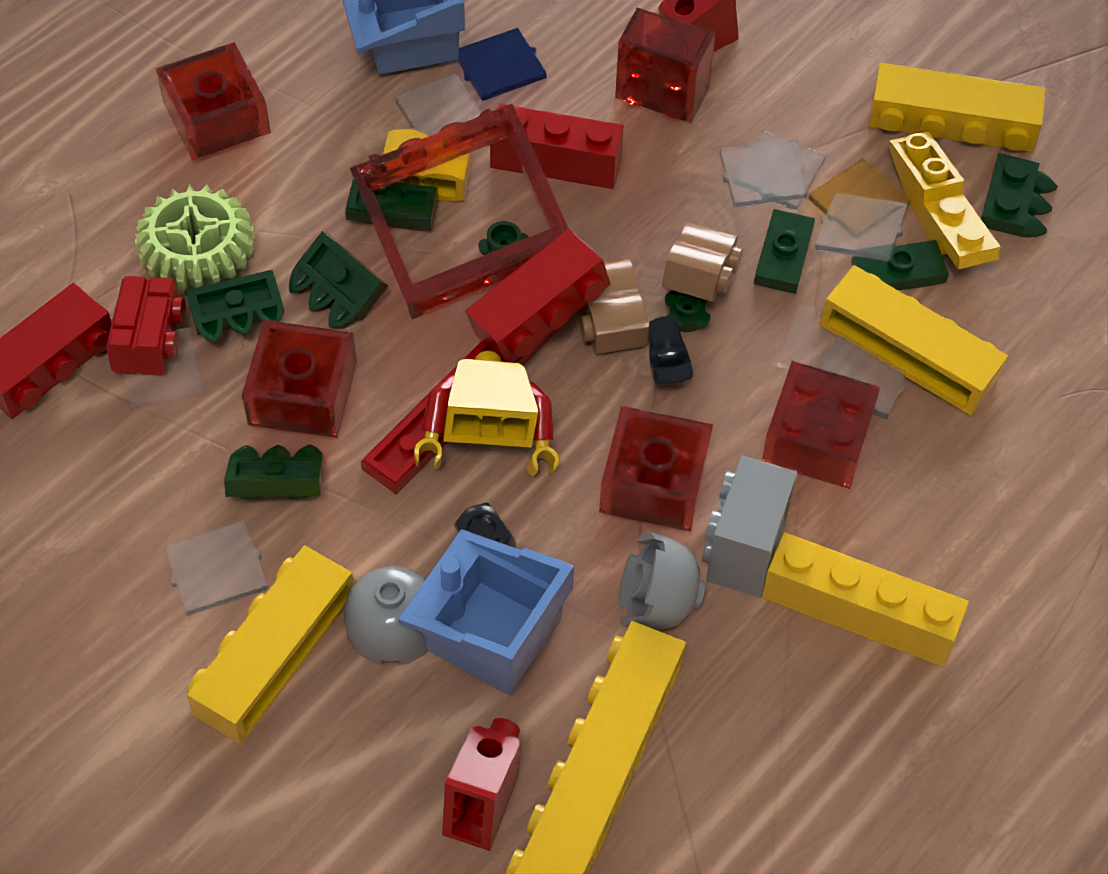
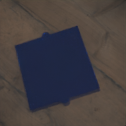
M518 27L459 48L457 61L464 71V80L471 82L482 101L547 78V72L536 56V48L529 46Z

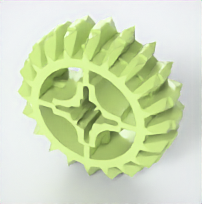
M189 184L187 191L183 193H178L172 188L170 198L165 199L157 196L156 207H145L144 219L137 220L138 233L136 234L135 244L137 252H139L138 256L141 265L144 266V269L148 270L151 277L172 278L183 294L189 287L197 288L221 282L220 280L234 279L236 276L235 270H246L247 258L252 257L255 234L254 228L251 225L250 215L246 208L241 207L237 197L228 198L224 189L212 194V190L208 185L201 191H195Z

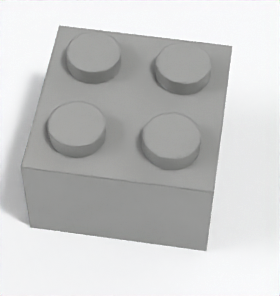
M741 455L736 473L726 472L719 495L721 502L718 511L713 510L705 535V538L708 539L702 555V561L709 563L707 582L759 598L762 597L767 571L787 521L797 476L796 471Z

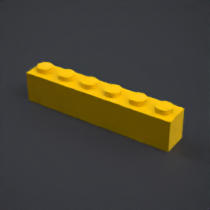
M632 620L624 637L618 634L615 636L606 662L611 663V666L605 678L599 675L595 678L587 699V703L591 704L592 707L586 720L580 717L576 719L567 743L568 746L573 748L566 762L561 760L556 762L547 788L553 791L546 806L537 804L527 826V833L532 836L525 851L516 849L506 874L591 873L682 668L687 642Z

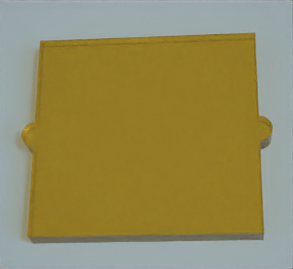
M863 158L809 193L808 199L828 216L830 224L835 223L855 242L907 208L911 202L904 193L890 182L891 178L889 176H883Z

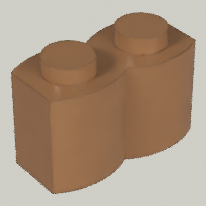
M687 222L678 241L674 243L669 253L661 287L713 302L718 292H727L732 273L736 274L743 252L742 248L736 247L738 236Z
M630 259L604 262L611 285L604 290L599 298L588 302L582 307L584 315L580 316V329L583 341H591L595 354L648 346V319Z

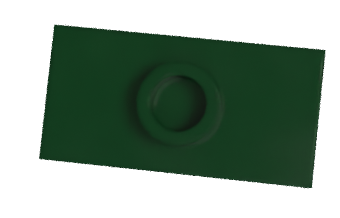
M353 177L345 209L346 220L431 230L438 198V189L433 186Z
M773 209L755 273L754 284L796 294L814 228V217Z
M936 240L855 252L851 259L852 266L855 265L867 273L876 275L881 281L898 291L943 284L947 282L949 276Z

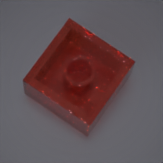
M637 7L618 41L615 98L631 105H638L665 114L671 118L692 123L709 90L715 32Z
M235 42L156 68L163 103L192 160L271 133L266 100Z
M263 320L242 392L248 425L338 438L357 365L353 332Z
M792 361L766 435L762 461L796 471L797 474L850 489L881 386Z
M621 406L601 482L599 513L691 532L708 460L713 424Z

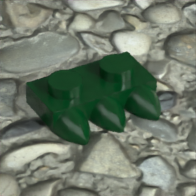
M998 153L981 216L982 222L988 229L1027 238L1038 237L1047 233L1046 227L1034 216L1051 212L1052 206L1039 194L1053 192L1057 190L1058 186L1047 174L1038 170L1039 162Z
M324 231L319 234L297 262L289 279L290 293L303 291L314 284L309 296V309L311 311L322 309L335 300L329 313V327L331 329L344 326L355 317L362 320L388 287L383 280Z
M273 270L186 290L197 335L201 334L205 339L213 343L217 342L222 330L229 327L237 333L246 336L252 323L258 320H262L266 325L275 329L284 314L283 303Z
M309 444L299 449L291 457L290 452L285 447L276 445L268 449L262 457H259L258 452L249 445L240 447L229 457L224 479L225 497L256 500L263 496H287L291 499L320 496L324 473L322 452L317 447Z

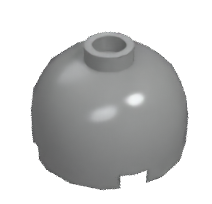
M647 531L636 541L637 543L644 544L639 556L629 554L620 584L618 606L622 608L628 606L627 616L620 617V620L626 626H629L632 620L657 631H664L679 625L688 617L692 608L697 609L701 605L705 593V583L700 580V569L694 554L684 544L669 537Z
M386 566L376 568L359 578L349 590L344 608L347 638L358 654L372 663L383 665L382 661H398L399 665L411 663L428 652L424 634L398 622V618L426 580L425 577L412 569Z

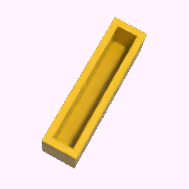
M879 62L868 127L910 134L929 131L933 138L1033 153L1042 127L1045 88Z
M855 265L852 266L826 298L818 324L972 416L997 382L1009 356L998 350L990 342L981 340L959 327L954 321L940 316L920 304L915 298L901 293L881 281L876 275L867 273Z
M786 532L783 533L768 568L762 594L763 599L941 667H945L969 603L968 600Z
M306 545L301 548L294 558H287L279 568L276 581L267 593H261L253 600L248 609L247 618L238 630L230 631L223 638L218 648V655L207 669H200L190 681L186 695L193 716L241 745L343 612L349 590L354 586L352 572Z

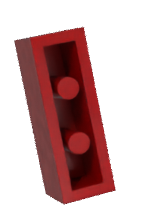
M499 103L490 132V168L614 189L622 158L624 125Z
M569 228L468 307L465 312L475 334L492 352L497 353L501 357L502 362L512 363L517 358L531 352L535 344L551 331L565 325L570 316L585 304L599 298L611 283L603 259Z
M74 282L0 338V409L11 419H14L24 410L35 406L45 393L58 383L68 380L76 369L91 357L106 350L112 324L109 312Z

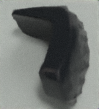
M661 316L649 322L650 368L653 380L659 385L682 384L693 376L692 363L682 339L675 317Z
M488 502L467 508L454 523L458 533L463 529L516 548V541L513 535Z

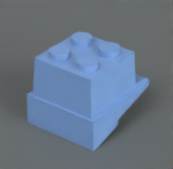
M342 0L357 54L372 49L379 75L458 60L459 32L465 31L463 0Z
M461 529L400 615L398 622L422 632L426 648L431 653L511 696L561 620L563 603L573 589L574 566L525 547L523 550Z

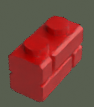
M125 276L122 279L106 345L110 367L115 373L136 374V372H140L142 375L163 376L166 372L168 358L177 357L179 341L178 333L174 330L176 324L184 323L186 304L184 297H178L176 282L172 278L152 277L151 280H147L146 277Z

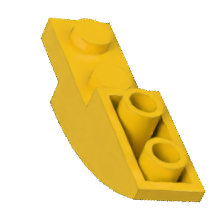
M930 132L915 133L890 140V152L902 187L928 241L936 240L941 254H948L958 270L999 260L1000 245L963 195L964 179Z

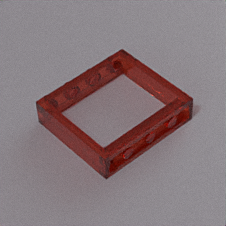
M512 103L494 111L488 108L481 112L478 117L463 123H449L442 127L438 133L426 138L409 139L403 142L398 149L386 154L369 155L368 161L350 168L358 192L412 319L498 285L569 229ZM509 138L549 229L412 284L373 191Z

